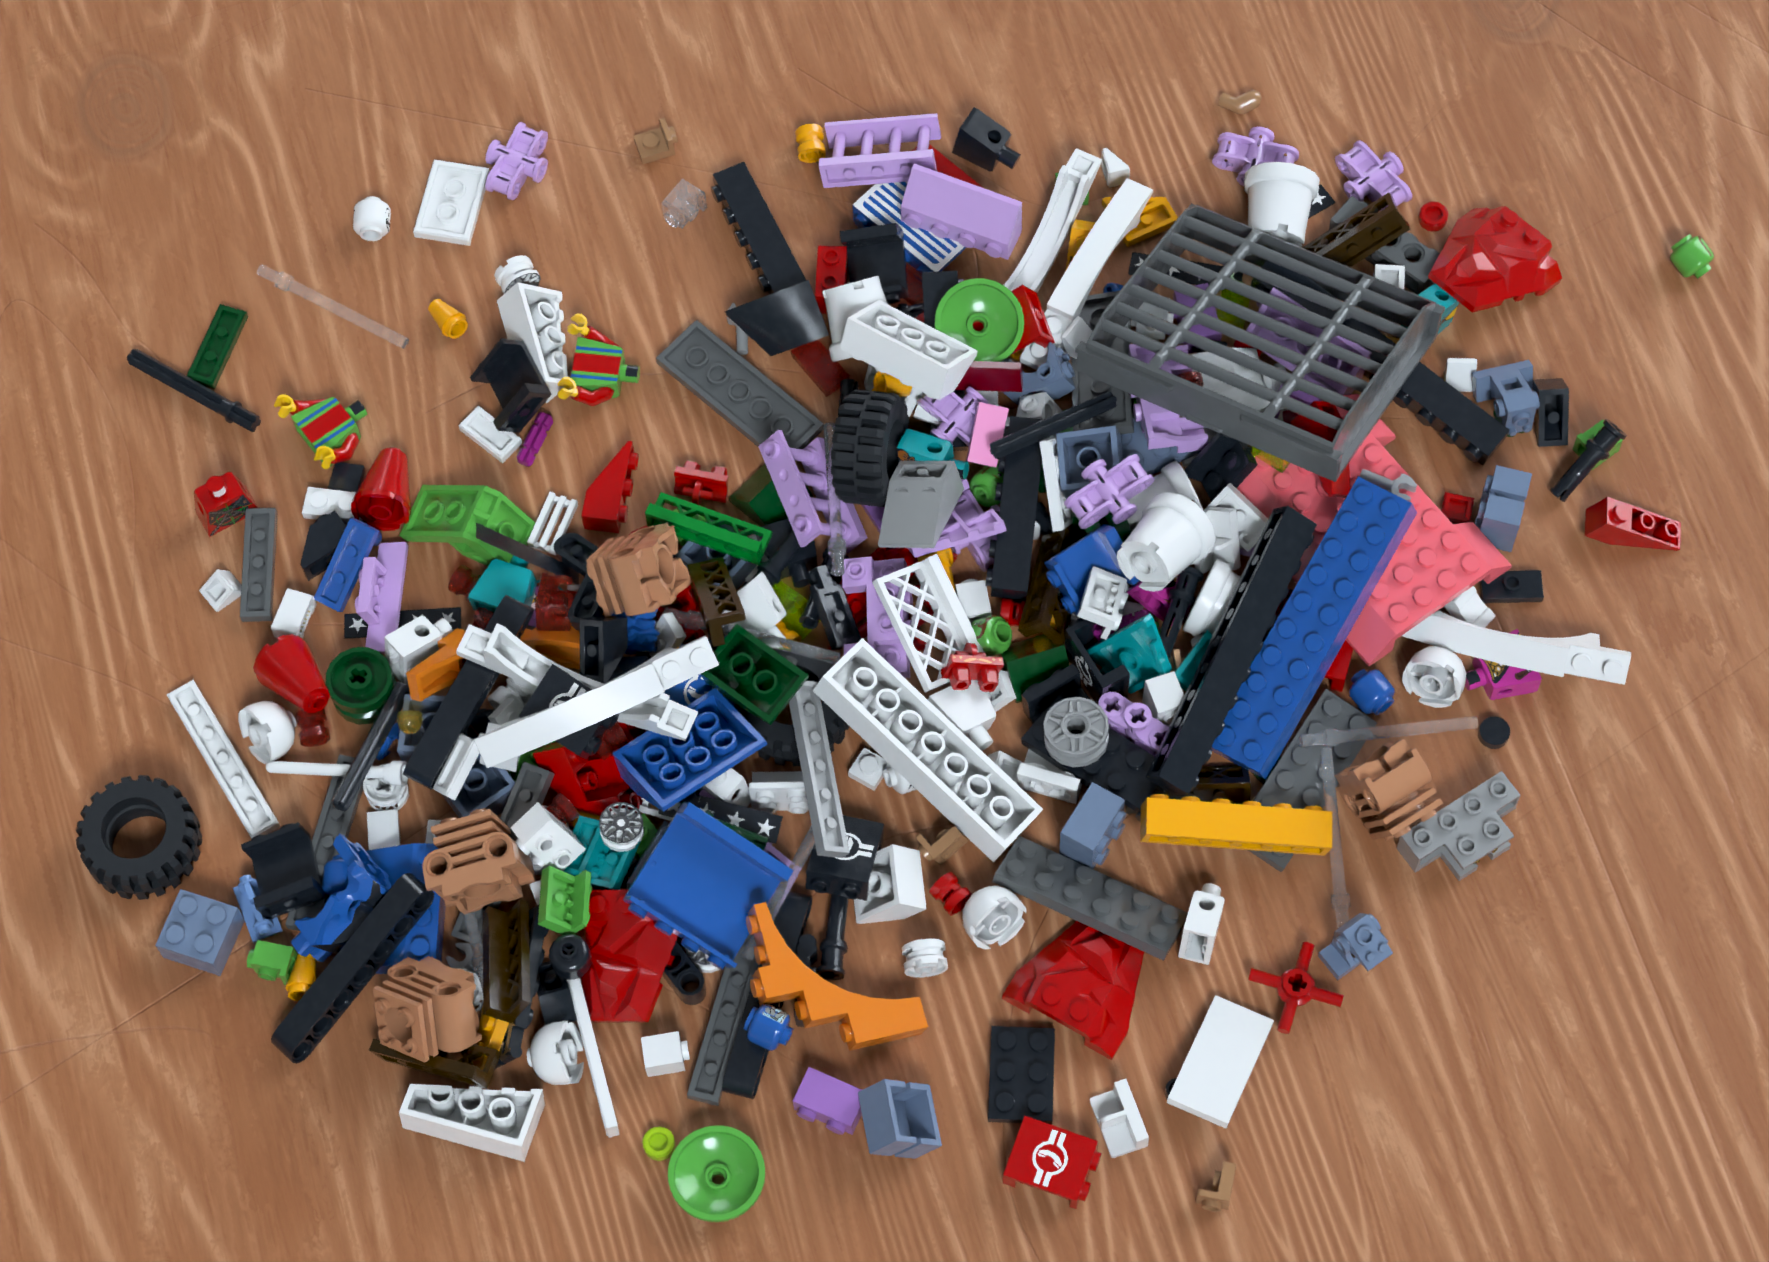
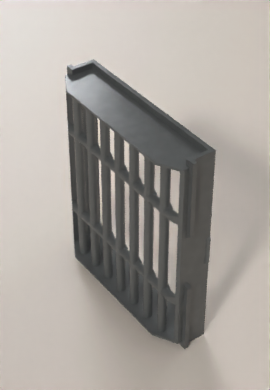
M1191 203L1104 310L1087 343L1081 341L1076 347V371L1181 415L1187 420L1215 432L1225 434L1336 482L1436 339L1445 307ZM1186 249L1224 266L1217 273L1180 256ZM1266 261L1294 271L1310 278L1335 298L1260 267ZM1171 267L1206 280L1210 284L1203 290L1166 273ZM1237 272L1244 273L1331 309L1336 313L1332 319H1328L1234 280L1230 276ZM1160 284L1197 301L1192 307H1188L1152 291ZM1224 289L1230 290L1321 328L1323 331L1318 337L1217 296V293ZM1145 301L1181 316L1183 319L1177 326L1139 310V308ZM1213 306L1306 345L1310 349L1305 355L1203 312L1206 308ZM1352 318L1396 336L1400 340L1393 346L1345 326L1343 322L1346 319ZM1132 319L1170 336L1164 343H1161L1128 329L1125 325ZM1200 324L1297 366L1292 373H1289L1189 330L1193 325ZM1340 336L1388 357L1383 364H1380L1332 344L1330 340L1333 337ZM1116 337H1119L1156 354L1148 364L1109 346ZM1179 343H1189L1279 381L1283 385L1278 392L1180 351L1176 347ZM1327 354L1375 375L1370 382H1367L1319 362L1317 358L1319 355ZM1173 360L1267 400L1270 403L1262 413L1160 369L1165 361ZM1314 372L1361 392V395L1355 401L1305 380L1303 377L1306 373ZM1300 390L1349 412L1343 420L1293 399L1290 395L1293 391ZM1288 409L1338 432L1333 442H1330L1274 417L1279 410Z

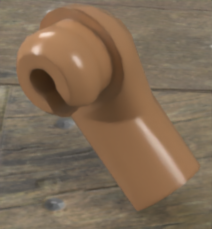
M1256 90L1248 91L1238 97L1223 92L1218 106L1242 115L1257 108L1262 97Z

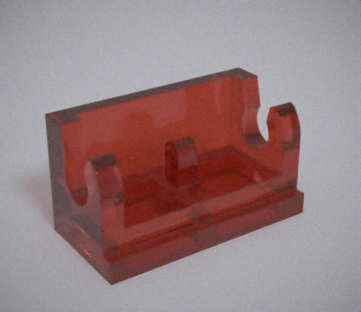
M542 573L535 603L537 631L571 630L568 611L577 593L571 590L563 591L558 587L560 584H572L573 579L571 577Z

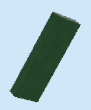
M222 304L219 305L188 371L187 377L205 387L216 388L248 319L246 311Z

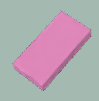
M978 402L966 458L967 462L997 467L998 459L991 455L990 444L1003 437L1009 408Z

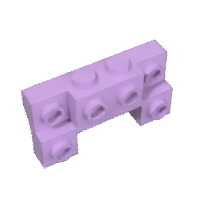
M1129 344L1128 355L1149 364L1156 354L1135 344ZM1188 345L1176 347V349L1188 354ZM1173 360L1165 361L1160 369L1185 380L1192 379V369ZM1130 394V398H1136L1137 404H1133L1135 422H1141L1148 450L1176 446L1177 453L1201 451L1208 444V435L1204 433V426L1187 420L1185 417L1179 418V415Z
M872 556L842 559V588L845 593L866 592L867 643L904 678H910V660L872 583L878 578L906 568L907 563L905 559L874 561ZM890 582L885 583L889 595L897 598L900 587ZM906 591L903 602L913 606L912 593ZM901 609L900 618L902 622L910 626L912 620H909V613ZM857 643L844 644V655Z

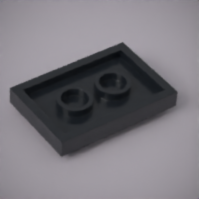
M991 1026L988 1122L1022 1123L1025 1115L1052 1125L1055 1028Z

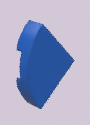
M399 721L393 725L376 757L379 761L390 754L389 747L395 739L399 740L401 725Z

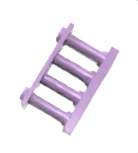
M937 113L826 122L824 125L829 149L833 148L832 158L819 159V170L823 188L908 182L914 163L937 171L933 149L928 150L929 140L941 139ZM918 141L917 151L900 152L901 143ZM889 144V152L872 154L873 145ZM861 146L860 155L844 156L845 147Z
M777 430L758 446L800 547L807 546L820 534L833 536L837 547L848 554L868 538L854 504L844 503L834 492L835 488L832 485L833 475L831 474V451L825 438L817 437L804 449L789 447L782 430ZM795 460L802 462L806 473L799 472ZM805 485L812 486L816 498L809 496ZM816 510L823 512L827 523L820 522Z

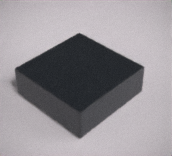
M344 462L335 463L328 488L357 492L365 475V467Z

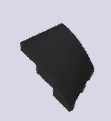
M809 280L724 311L726 316L736 323L770 357L829 335Z

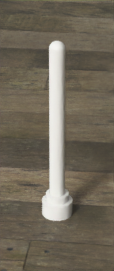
M269 761L265 767L269 773L345 777L351 765ZM392 761L385 766H371L365 778H380L391 785L405 786L408 777L404 776L403 772L407 762Z

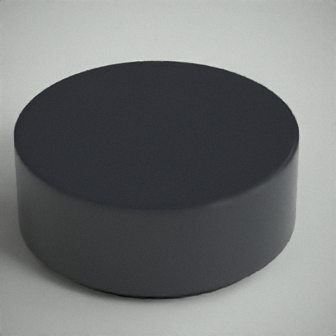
M1500 717L1486 718L1481 723L1478 731L1480 742L1490 749L1503 747L1508 742L1510 736L1508 723Z

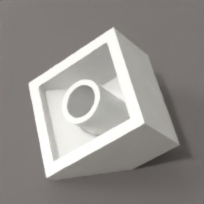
M892 844L877 851L869 880L867 901L854 899L856 923L865 924L901 920L926 910L919 850Z

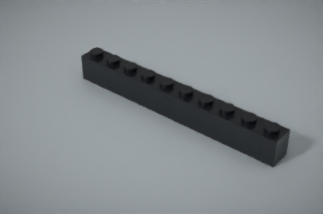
M1266 261L1261 267L1335 298L1306 276ZM1252 278L1250 285L1268 294L1275 287L1256 278ZM1275 287L1311 312L1328 319H1332L1336 313L1331 309ZM1352 318L1346 319L1343 322L1345 326L1393 346L1396 345V343L1372 326ZM1364 347L1371 352L1370 359L1380 364H1383L1388 357ZM1421 362L1418 363L1393 399L1398 406L1412 411L1423 425L1431 426L1438 431L1440 437L1445 442L1455 444L1463 450V454L1470 461L1478 462L1482 466L1503 443L1510 431ZM1365 371L1363 375L1370 382L1375 374Z
M1289 506L1273 509L1145 778L1175 796L1189 795L1196 788L1199 782L1198 774L1202 766L1211 757V747L1215 738L1222 733L1225 727L1224 719L1228 711L1236 704L1238 699L1237 692L1241 684L1250 675L1252 660L1261 651L1264 643L1262 639L1266 631L1274 624L1276 620L1275 612L1289 592V582L1301 567L1302 562L1300 559L1304 551L1313 542V532L1317 524Z

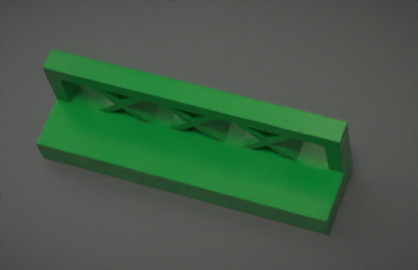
M660 492L656 503H649L645 511L648 527L668 523V526H674L676 535L679 538L759 565L772 537L771 530ZM664 503L677 507L679 513L663 508ZM697 514L703 516L706 522L694 519L692 516ZM724 524L732 526L734 532L720 528L719 526ZM754 534L762 537V540L760 542L746 536Z

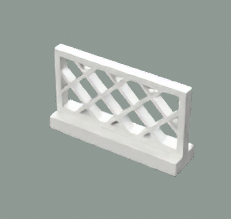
M937 554L872 582L925 693L950 682L949 679L942 678L941 669L947 666L951 654H955V651H963L966 643H975L978 652H984L977 641L976 634ZM915 572L921 585L920 589L908 583L910 573ZM890 582L900 587L897 598L889 595L885 583ZM906 591L918 596L915 607L903 602ZM924 600L930 603L934 612L933 616L921 611ZM901 609L913 615L910 626L902 622L900 618ZM919 618L931 624L928 635L916 629ZM937 627L943 630L947 639L946 644L935 639ZM914 637L926 642L924 653L915 649L913 645ZM932 646L944 651L942 662L930 657ZM927 665L939 670L938 678L934 682H931L926 672Z

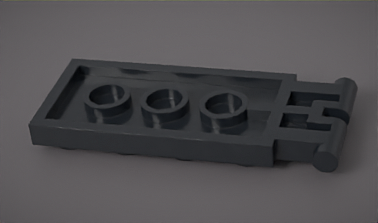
M1058 695L1021 738L1022 745L1060 770L1073 774L1086 787L1089 788L1093 782L1125 800L1127 807L1137 812L1135 817L1141 822V805L1147 797L1156 793L1170 794L1167 790L1145 778L1154 760V756L1109 727V742L1105 753L1098 761L1083 767H1070L1060 764L1050 756L1045 748L1043 725L1050 708L1055 703L1065 699ZM1073 730L1070 733L1080 734L1082 733V731Z
M539 905L529 910L531 1003L512 1023H509L499 1051L501 1056L495 1069L522 1055L521 1044L524 1030L529 1027L533 1019V1009H531L532 998L538 991L539 979H536L537 972L545 956V950L542 949L544 937L549 932V929L538 925Z

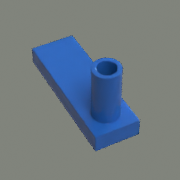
M356 518L349 519L314 596L316 601L337 612L344 611L359 578V571L363 567L364 557H368L372 547L379 545L382 541V534L378 529Z

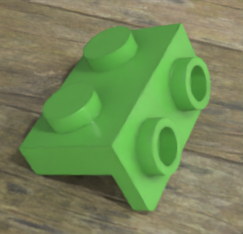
M550 865L543 869L538 925L561 935L575 934L585 928L590 919L591 872L584 870L578 875L573 876Z

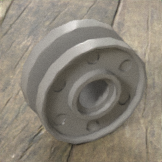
M1082 697L1065 698L1055 703L1047 712L1043 723L1045 748L1057 762L1070 767H1083L1098 761L1105 753L1109 742L1108 717L1102 707L1094 701ZM1073 730L1082 731L1080 734H1072L1070 732Z

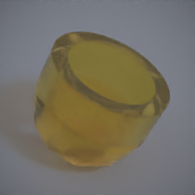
M411 710L398 712L397 723L399 729L405 734L418 732L422 725L423 713Z

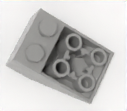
M900 461L889 481L878 541L879 547L923 549L935 547L964 490L955 461Z

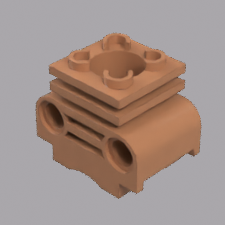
M668 523L639 529L631 533L626 539L624 536L618 537L615 541L614 538L608 539L586 560L587 573L593 580L597 603L602 607L605 617L611 616L614 612L618 615L625 611L627 616L655 612L660 606L671 604L676 599L677 594L692 583L688 569L681 558H673V555L678 553V538L674 526H668Z
M1400 739L1394 744L1390 742L1383 744L1372 751L1362 765L1358 764L1347 767L1334 775L1340 784L1336 787L1356 817L1363 818L1376 815L1363 823L1366 829L1382 826L1370 834L1372 839L1383 837L1385 841L1393 837L1397 839L1411 830L1409 825L1413 824L1416 820L1421 819L1424 822L1436 815L1435 808L1443 804L1441 798L1424 801L1437 792L1434 787L1418 790L1429 783L1432 777L1417 749H1410L1405 739Z
M476 809L470 812L468 816L458 819L454 817L446 818L440 824L431 826V833L436 836L433 838V844L438 849L428 853L424 858L422 869L427 891L433 890L443 898L446 907L456 905L464 915L472 913L493 902H509L522 898L521 886L536 881L530 856L526 855L518 847L517 843L508 836L511 834L510 828L490 809Z
M430 956L421 961L407 957L388 969V980L382 983L383 988L380 986L373 988L380 1044L425 1063L429 1060V1055L435 1057L439 1054L438 1049L448 1053L460 1052L482 1040V1034L476 1032L480 1029L478 1014L473 1006L474 990H476L473 973L463 969L448 967L441 963L440 960Z

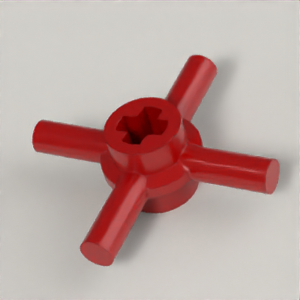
M1302 942L1295 969L1287 970L1281 976L1251 968L1248 980L1277 988L1280 999L1285 1003L1277 1030L1284 1034L1290 1033L1297 1007L1307 1004L1311 999L1340 1008L1344 995L1315 987L1313 978L1307 973L1315 947L1314 944L1309 942ZM1293 984L1300 985L1299 992L1292 990Z

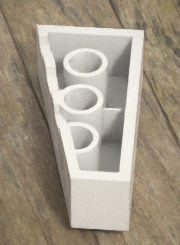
M410 1084L399 1115L402 1128L524 1162L543 1112L545 1101L543 1089H531V1091H515V1088L486 1090L476 1086H470L469 1089L452 1088L449 1085Z

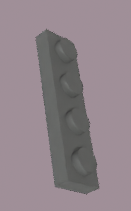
M276 508L246 509L240 619L242 622L272 621L278 515Z

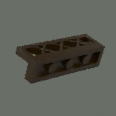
M1388 192L1302 248L1345 266L1352 267L1409 231L1410 226L1398 210L1394 198Z
M1067 528L1042 537L1018 631L1025 637L1042 632L1056 646L1064 644L1065 630L1069 625L1071 614L1066 611L1063 605L1061 609L1057 597L1060 590L1058 587L1054 588L1046 576L1049 570L1045 562L1079 541ZM1052 615L1057 626L1056 630L1050 625Z
M720 557L688 564V572L692 581L691 590L712 646L724 645L722 625L746 620L745 611L724 559ZM720 596L726 597L724 600L718 599Z
M1239 765L1202 766L1198 774L1199 782L1189 795L1175 796L1171 793L1168 795L1169 799L1181 800L1182 797L1193 796L1200 798V801L1212 802L1214 799H1228L1231 801V804L1243 805V802L1250 801L1251 797L1249 771ZM1125 805L1127 814L1137 813Z
M519 899L509 912L488 906L482 913L483 1015L512 1023L531 1003L529 901Z
M373 1039L369 1048L370 1052L386 1062L485 1089L488 1088L501 1056V1052L496 1049L474 1044L461 1051L463 1058L458 1061L448 1059L446 1057L448 1052L438 1049L439 1054L435 1057L429 1055V1060L424 1063L380 1044V1040ZM486 1055L489 1057L483 1070L472 1064L473 1060Z

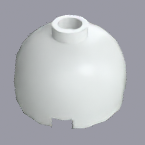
M1432 646L1414 654L1403 671L1402 682L1410 695L1413 691L1416 695L1422 697L1418 700L1420 703L1434 708L1451 706L1453 701L1458 700L1466 683V671L1462 660L1455 653L1446 648Z
M260 701L246 706L238 713V722L243 738L249 736L254 746H249L248 748L258 761L267 764V762L275 761L287 754L294 743V728L296 727L295 717L290 711H286L282 706L273 701Z
M988 886L974 892L966 902L962 912L963 927L977 947L991 949L988 945L996 941L1001 946L1016 936L1023 927L1025 921L1022 915L1023 911L1026 913V907L1009 889L999 886Z
M568 1021L553 1022L544 1025L533 1037L531 1046L527 1050V1061L529 1066L533 1067L535 1073L544 1082L552 1085H566L578 1083L582 1078L584 1062L577 1064V1051H583V1044L576 1025L573 1022L568 1023Z

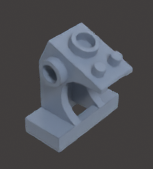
M1049 342L1046 362L1041 364L1036 372L1025 373L1022 370V392L1003 393L1016 405H1019L1020 396L1047 392L1053 400L1060 399L1076 389L1072 379L1075 376V372L1069 363V354H1064L1061 347L1057 348L1052 342ZM1005 359V360L1002 361V362H1013V361H1012L1011 359Z
M1530 360L1472 372L1473 397L1478 403L1496 399L1494 400V410L1497 417H1502V425L1510 430L1508 435L1514 436L1522 431L1525 433L1530 432L1536 409L1540 407L1537 392L1531 391L1533 365Z
M1359 913L1335 930L1332 943L1321 950L1318 957L1333 976L1339 980L1360 964L1367 971H1370L1384 959L1391 956L1393 952L1388 945V940L1380 931L1381 926L1372 914Z

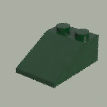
M736 624L725 637V644L719 645L714 651L719 665L700 675L713 689L716 688L724 697L771 725L809 678V675Z

